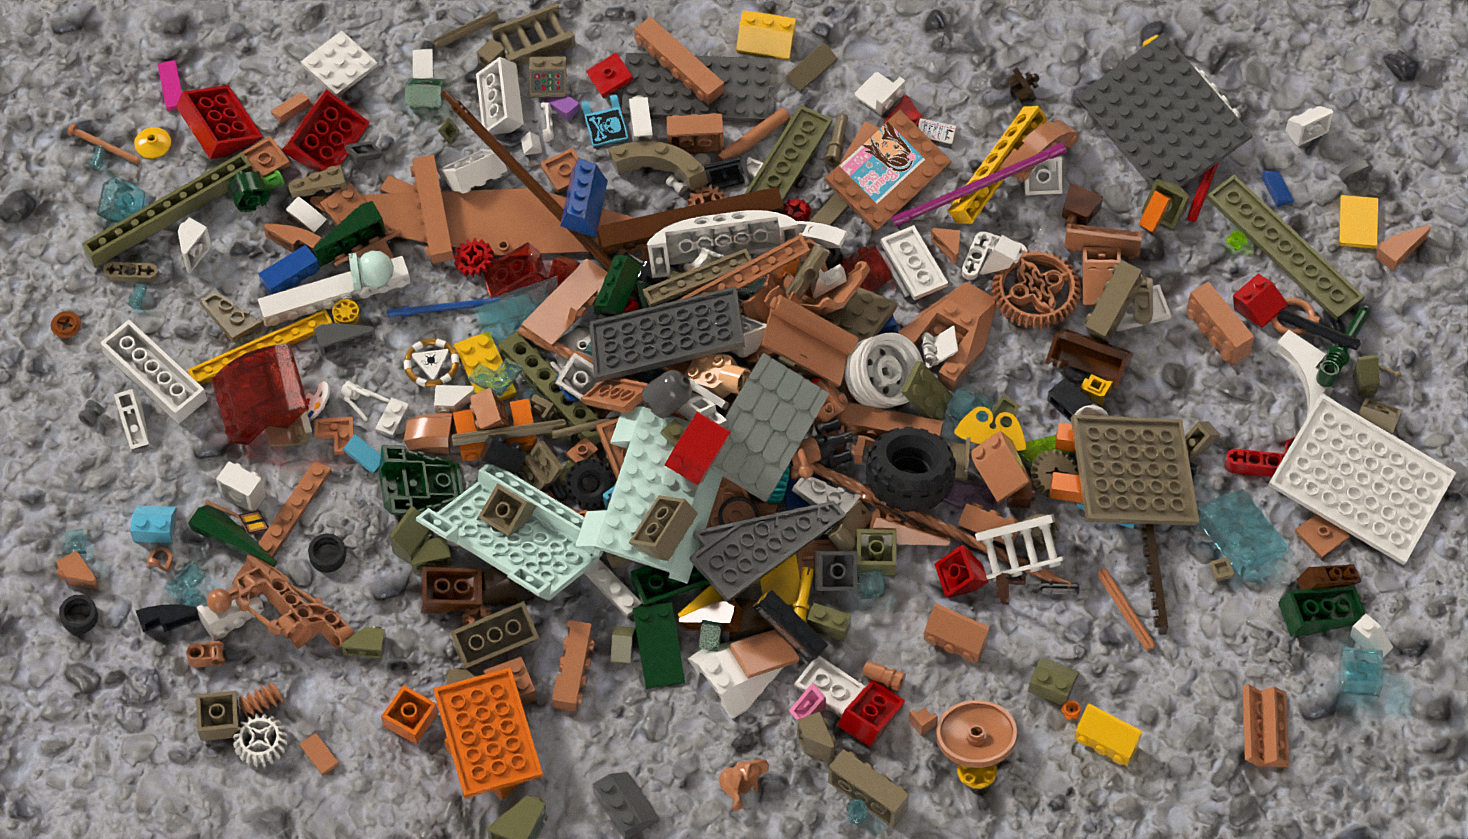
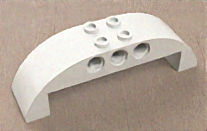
M749 210L695 217L674 223L657 232L647 243L652 278L670 276V265L694 262L700 255L703 247L724 256L745 248L749 254L768 252L798 236V222L776 212Z

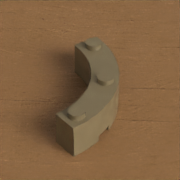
M635 141L608 149L611 162L619 175L641 169L640 167H652L656 170L671 171L677 174L689 186L691 191L708 183L705 169L696 158L674 145L656 141Z

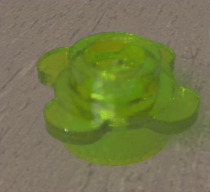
M1235 230L1230 234V237H1226L1225 242L1232 245L1234 250H1240L1243 244H1247L1248 238L1241 231Z

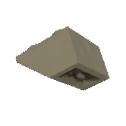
M820 712L797 719V738L803 752L831 764L834 761L837 744L834 736L830 735L827 730L829 729L827 719L822 718Z

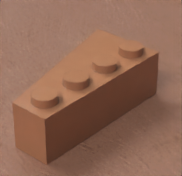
M568 620V637L565 636L563 642V654L565 656L560 658L559 672L561 674H557L552 701L553 708L577 712L578 705H582L584 694L581 691L582 687H586L588 676L585 673L586 669L590 670L592 658L589 656L590 651L594 652L596 640H593L592 625L590 623Z

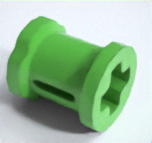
M278 170L266 178L263 177L269 192L279 185H285L284 179Z

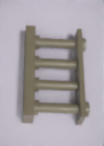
M558 3L548 5L543 9L491 28L492 39L495 41L501 39L508 52V55H505L506 59L516 63L517 68L529 64L530 57H548L576 46L573 31L564 32L557 18L560 16ZM550 20L558 36L548 38L540 23ZM533 26L542 41L534 45L530 43L524 31ZM518 33L525 48L515 51L507 36Z

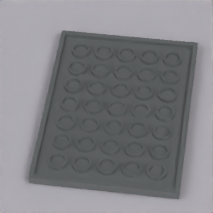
M1164 32L1076 95L1078 102L1151 188L1157 179L1178 184L1183 189L1253 138L1252 133Z

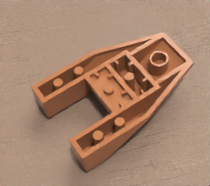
M968 282L963 283L919 313L898 333L907 337L918 348L922 343L921 336L925 332L936 337L950 327L955 326L958 352L949 357L938 372V380L952 392L956 390L984 352L996 310L994 297Z

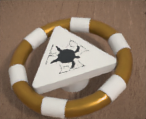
M436 338L424 339L412 345L407 351L403 362L404 371L409 379L417 385L423 387L444 385L457 373L459 357L454 347L448 342ZM429 345L443 348V350L415 353ZM450 353L452 362L450 371L436 380ZM412 358L431 381L417 377L413 373Z

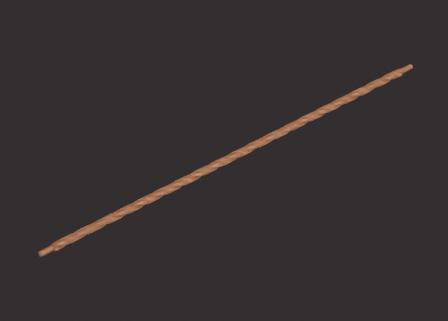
M521 327L518 330L517 334L532 340L533 344L552 351L561 357L569 360L576 353L593 364L591 357L571 350L563 344L556 342L553 346H549ZM627 375V376H622V377H618V378H623V379H628V380H633V381L642 382V381H640V380H638V379H636V378H634V377H632V376H629V375ZM817 462L810 464L814 469V474L837 485L846 487L859 495H869L876 503L893 511L900 512L908 518L925 524L938 532L953 537L975 549L982 550L987 554L985 543L983 544L982 540L977 541L976 536H972L951 524L944 523L925 512H903L897 508L892 509L886 506L885 502H880L870 490V487L862 485L860 482L843 474L836 473ZM994 545L997 559L1010 563L1007 550ZM1016 555L1019 567L1030 564L1029 561ZM1042 567V570L1030 572V569L1024 570L1050 584L1052 582L1068 583V586L1071 587L1072 582L1055 575Z

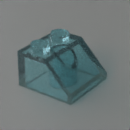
M115 176L102 185L97 215L110 222L118 223L143 209L146 191Z

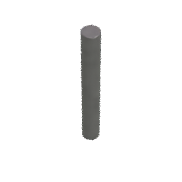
M886 252L880 253L879 256L904 300H908L911 295Z

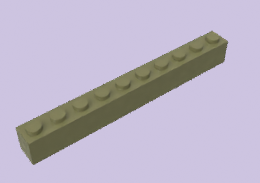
M241 152L82 243L85 256L93 267L96 268L229 192L227 187L237 172L253 171L251 163Z

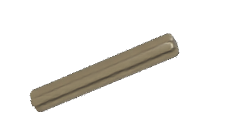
M492 11L433 39L434 46L439 49L498 21L499 16L496 11Z

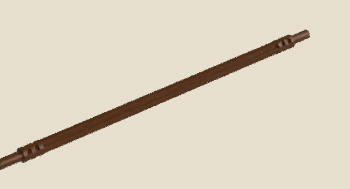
M444 89L440 94L451 105V109L561 222L564 209L459 100L457 101ZM568 229L594 258L609 271L612 259L606 253L601 252V248L588 235ZM634 286L631 293L637 300H640L644 295Z

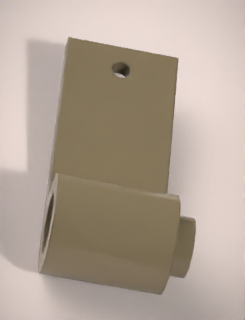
M858 500L846 513L845 519L827 534L828 538L839 551H854L857 543L855 541L857 529H864L871 521L872 514L862 501Z

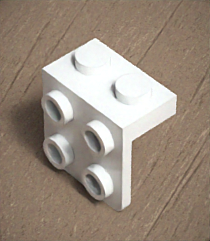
M875 72L855 92V98L882 116L905 93V80L899 77L893 83L882 74Z

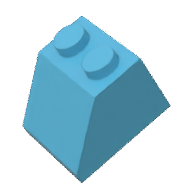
M138 505L132 514L130 528L133 541L172 543L177 507Z

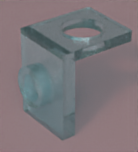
M979 391L970 411L979 406L988 408L991 411L995 400ZM979 411L976 414V418L980 422H984L988 417L985 411Z
M84 529L65 531L63 547L66 555L77 550L79 555L87 553Z

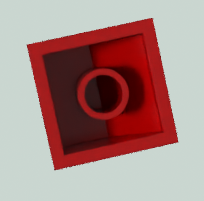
M1259 273L1233 295L1234 310L1261 328L1265 327L1282 309L1288 306V303L1274 283Z

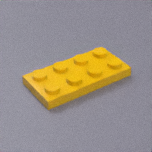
M489 331L454 343V348L471 386H474L475 394L491 388L502 401L517 396L514 385Z

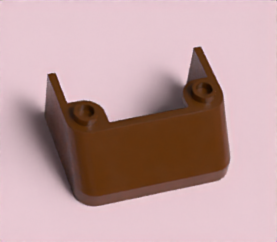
M1061 329L1053 337L1045 364L1049 365L1052 362V365L1058 368L1069 365L1103 377V380L1113 381L1112 387L1118 389L1124 380L1134 353L1069 329Z

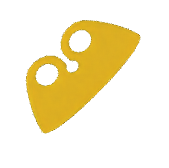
M976 407L961 420L954 431V434L965 440L967 437H971L970 442L977 444L983 443L997 432L1002 431L1013 441L1017 451L1026 449L1021 426L1017 418L1008 412L997 415L995 419L996 428L991 429L989 425L993 421L992 412L985 407ZM979 411H985L988 414V420L980 422L977 420L976 414ZM1004 416H1008L1012 420V425L1008 428L1000 424V419Z

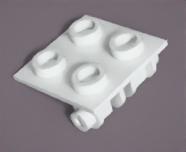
M955 326L950 327L936 337H933L928 332L921 336L923 357L928 369L958 352Z

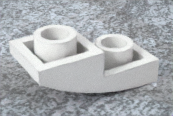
M299 196L286 209L293 218L301 222L312 233H315L327 220Z

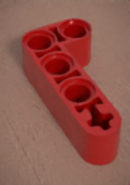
M1290 438L1286 441L1283 453L1231 449L1226 456L1225 469L1231 473L1273 477L1295 438Z

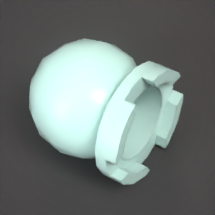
M372 250L364 253L361 257H357L356 253L349 254L354 291L362 290L361 285L363 286L364 284L370 288H379L386 285L391 279L394 266L392 260L383 252Z

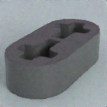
M1363 159L1342 169L1338 176L1344 184H1347L1371 172L1373 166L1368 159Z

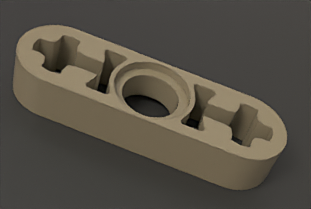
M109 262L103 268L105 278L109 281L151 283L156 281L159 276L157 267L151 263ZM129 269L136 270L134 275L129 276L126 274Z

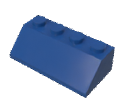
M578 158L571 173L560 224L561 227L594 238L597 236V226H599L608 182L595 163Z

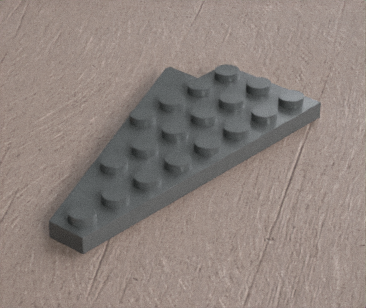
M834 501L696 530L692 536L703 548L691 555L689 560L728 603L844 520L846 514Z

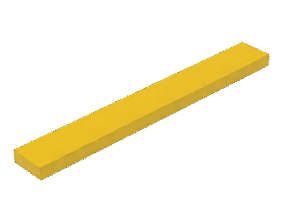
M326 309L189 368L187 372L199 385L205 384L315 335L314 328L333 322Z

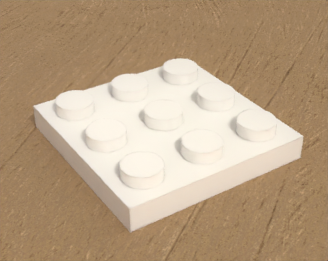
M341 30L303 59L301 66L338 98L376 69L378 63Z

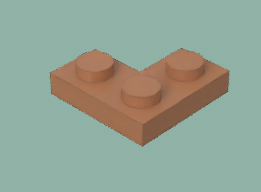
M353 417L314 419L315 439L334 438V454L348 455L342 449L354 435Z

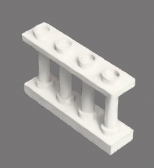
M1050 514L976 533V540H982L983 544L985 543L992 569V574L986 575L987 579H992L995 582L996 576L1002 573H1009L1012 577L1023 575L1022 571L1030 569V572L1042 570L1041 566L1049 564L1050 568L1061 565L1060 561L1065 560L1064 556L1057 557L1050 531L1051 523L1055 522L1054 515ZM1037 526L1042 529L1049 555L1048 560L1038 562L1031 536L1032 528ZM1017 531L1023 534L1030 564L1020 567L1012 541L1013 532ZM1001 536L1004 539L1011 569L1000 571L992 542L994 541L993 537Z

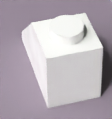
M436 385L435 413L453 414V412L463 409L471 402L470 396L475 394L474 386Z
M1365 614L1353 625L1350 637L1377 660L1381 661L1393 649L1381 625L1369 615Z

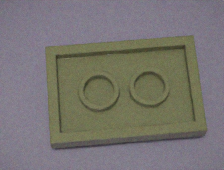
M916 361L901 391L923 417L941 421L953 398V395L922 361Z

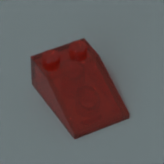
M529 242L492 262L493 266L486 268L487 273L482 271L491 298H502L533 290L549 281L539 250Z

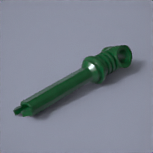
M1365 305L1364 308L1359 309L1345 332L1346 335L1354 338L1357 337L1370 314L1368 308L1370 306ZM1338 344V346H1332L1327 350V357L1321 363L1316 375L1318 384L1324 387H1330L1334 384L1342 367L1349 362L1348 347Z

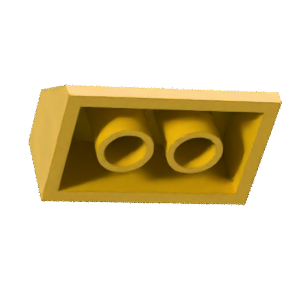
M743 10L739 24L736 52L789 60L796 33V18Z
M1088 703L1076 728L1074 739L1083 746L1093 748L1098 754L1112 758L1115 763L1124 764L1128 767L1139 748L1142 731Z

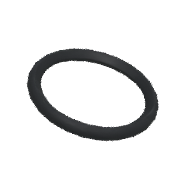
M745 497L729 498L721 505L718 513L719 522L721 525H724L722 513L725 506L733 501H744L754 509L755 518L759 517L756 505Z

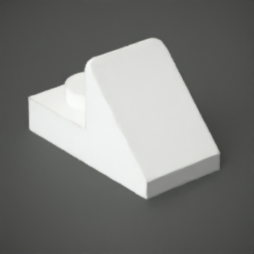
M839 264L825 273L820 269L818 280L810 284L813 298L816 299L846 282L844 268Z

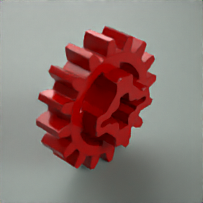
M476 238L473 239V242L467 239V244L460 243L461 249H455L457 255H453L454 264L459 273L463 272L465 277L469 274L472 278H474L475 274H478L480 277L482 271L487 273L486 268L493 266L490 261L495 260L493 257L494 252L489 243H485L483 239L479 242Z

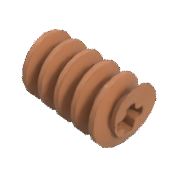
M272 682L268 683V689L265 686H261V693L255 689L254 696L248 692L246 694L247 700L243 696L239 697V705L246 720L248 719V714L255 718L256 710L263 714V707L270 711L271 703L278 707L277 700L284 704L278 688Z

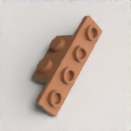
M392 228L385 232L386 236L380 239L376 236L368 240V245L364 247L358 245L352 248V253H356L357 257H361L364 253L372 250L381 251L390 259H393L394 257L386 241L401 234L402 231L401 229L396 230ZM345 253L334 257L336 261L332 262L333 265L337 266L349 260V254L345 255Z

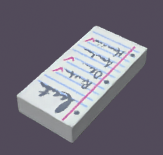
M920 118L918 128L929 139L953 144L956 126Z

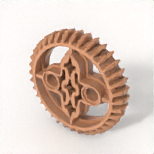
M1031 249L1030 253L1024 250L1017 263L1013 262L1008 269L996 271L992 283L993 300L996 302L997 308H1000L1001 314H1005L1006 319L1011 318L1012 323L1017 321L1018 326L1025 324V328L1032 326L1033 330L1036 326H1039L1040 330L1043 326L1049 329L1051 324L1056 327L1057 322L1062 324L1064 319H1068L1069 315H1072L1074 309L1077 308L1081 285L1079 277L1076 276V270H1072V264L1067 265V260L1061 261V255L1055 257L1054 252L1050 255L1047 250L1044 253H1041L1040 249L1037 252ZM1035 264L1048 266L1054 270L1041 274ZM1019 268L1017 270L1019 283L1015 284L1010 289L1009 294L1005 296V279L1013 270ZM1064 283H1068V299L1062 307L1054 311L1056 301L1053 295L1058 294L1062 290ZM1032 304L1038 314L1026 313L1017 308H1023Z

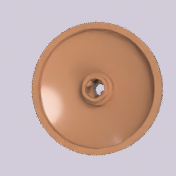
M969 700L950 707L942 714L937 723L936 739L942 753L951 761L966 767H988L1003 761L1011 754L1017 741V727L1013 717L1003 707L988 701Z

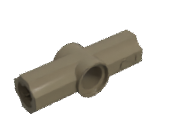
M815 244L806 260L798 264L797 274L787 288L786 293L791 296L793 291L798 299L801 300L810 284L818 280L819 270L831 252L823 246Z

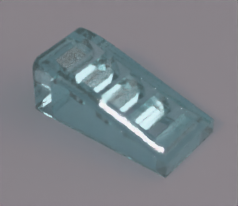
M191 561L164 588L173 596L204 579L207 575L194 561Z

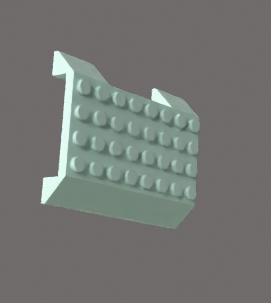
M635 407L630 413H620L610 444L628 450L608 509L586 512L575 548L594 553L595 549L670 572L669 578L688 584L693 568V563L689 559L700 547V544L692 535L696 530L706 529L723 476L710 469L704 481L696 485L666 467L665 463L674 447L660 434L661 430L674 419L685 429L690 422L674 416L662 419L651 412L652 409ZM658 495L686 499L698 513L669 561L654 559L629 543Z
M489 463L479 470L477 483L436 513L428 508L416 517V521L443 538L460 545L507 574L511 580L547 600H551L598 562L604 552L595 549L594 553L575 548L585 517L509 471ZM497 484L507 487L537 505L528 522L510 537L478 518Z

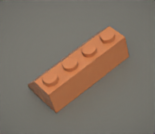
M1067 223L1064 248H1068L1067 251L1077 253L1079 250H1083V247H1121V255H1124L1123 258L1135 259V257H1139L1142 233Z

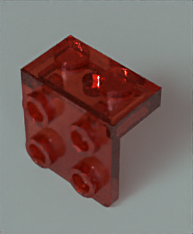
M865 245L857 250L858 254L853 257L852 255L842 259L843 263L840 264L845 272L848 271L850 273L855 269V265L858 262H866L870 271L859 287L870 292L892 279L891 272L876 246L867 247Z

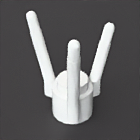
M347 381L341 389V394L345 396L344 401L348 402L364 421H368V418L352 399L356 400L362 394L366 397L372 396L387 403L390 401V399L366 390L357 384L355 385L351 381Z

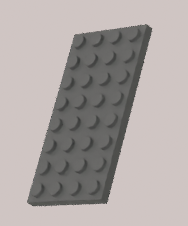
M626 53L625 66L634 80L623 86L621 111L623 117L631 118L629 99H632L634 96H643V98H648L650 118L667 119V116L704 115L710 113L722 114V121L761 123L768 118L771 58L694 55L724 82V93L707 105L704 101H700L692 90H688L680 79H676L669 69L662 67L659 60L645 53Z
M736 286L589 322L596 383L745 347L739 296Z

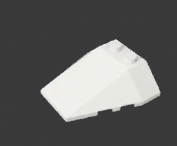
M752 636L709 646L688 657V661L698 674L703 673L720 696L721 705L732 720L749 710L756 698L764 692L766 686L784 668L747 678L729 646L731 643Z

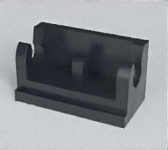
M739 157L703 165L708 180L707 187L711 185L712 189L716 187L722 189L745 183L744 171Z

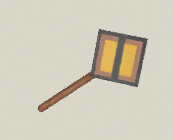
M208 500L205 501V504L238 518L248 535L264 532L269 528L259 510L237 514Z

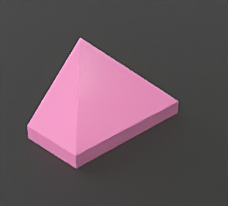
M812 683L789 711L796 720L817 712L821 713L826 709V697Z

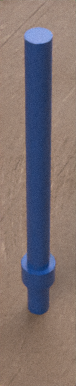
M500 297L409 307L407 305L402 306V308L388 309L387 315L388 317H411L410 315L495 306L500 305Z

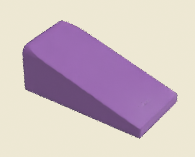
M568 95L566 97L542 98L543 102L549 103L551 108L566 121H569L580 111V103Z

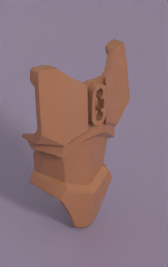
M811 239L806 240L810 250L817 244ZM810 253L799 258L798 264L805 261ZM860 261L855 265V269L846 275L847 281L816 299L813 298L811 286H809L801 300L798 299L793 291L791 296L786 293L787 288L792 282V279L786 272L780 278L770 273L766 275L763 287L759 288L749 300L742 302L741 307L746 317L767 324L771 310V300L775 296L782 295L818 316L825 315L846 305L869 273L870 268L866 262ZM826 262L821 267L824 273L828 271ZM761 343L756 352L743 358L750 365L756 364L763 353L769 357L776 355V353L765 348Z

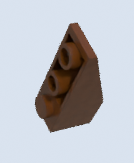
M1354 564L1308 567L1296 579L1301 590L1346 587L1361 582Z

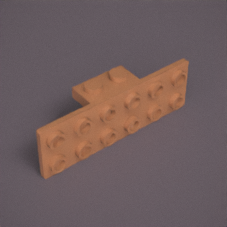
M585 259L522 323L521 327L547 345L553 346L579 318L585 315L590 307L594 306L608 272L591 260Z

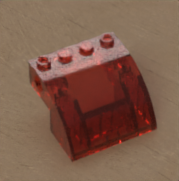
M291 344L272 345L245 353L224 366L212 378V386L215 390L216 401L220 408L225 434L229 443L249 445L268 426L287 429L309 409Z

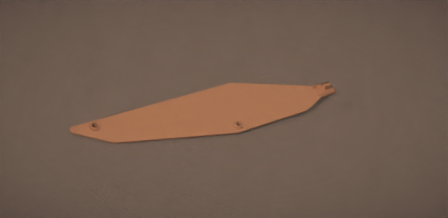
M528 188L471 190L463 194L458 191L441 192L452 248L461 249L460 243L465 245L467 244V239L473 242V239L476 238L478 242L481 239L485 243L488 242L495 256L589 252L567 228L560 226L561 222ZM547 192L564 209L566 197ZM419 193L361 195L365 202H374L382 216L386 231L392 228L396 230L401 229L402 233L395 237L428 243V241L423 240L422 230H425V225H421L419 219L422 209H418L416 203ZM313 196L310 199V203L326 213L320 206V202L329 196ZM602 208L599 226L634 217ZM596 236V238L591 237V238L596 242V244L600 247V244H599V241H598V237H597V236Z

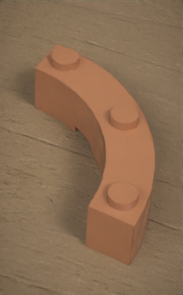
M1055 120L1054 123L1046 122L1022 140L1024 144L1017 151L1013 150L1000 167L1002 169L1007 168L1062 142L1065 147L1071 148V146L1078 142L1081 133L1061 120ZM1037 165L1012 176L1023 183L1024 180L1030 177L1032 170Z

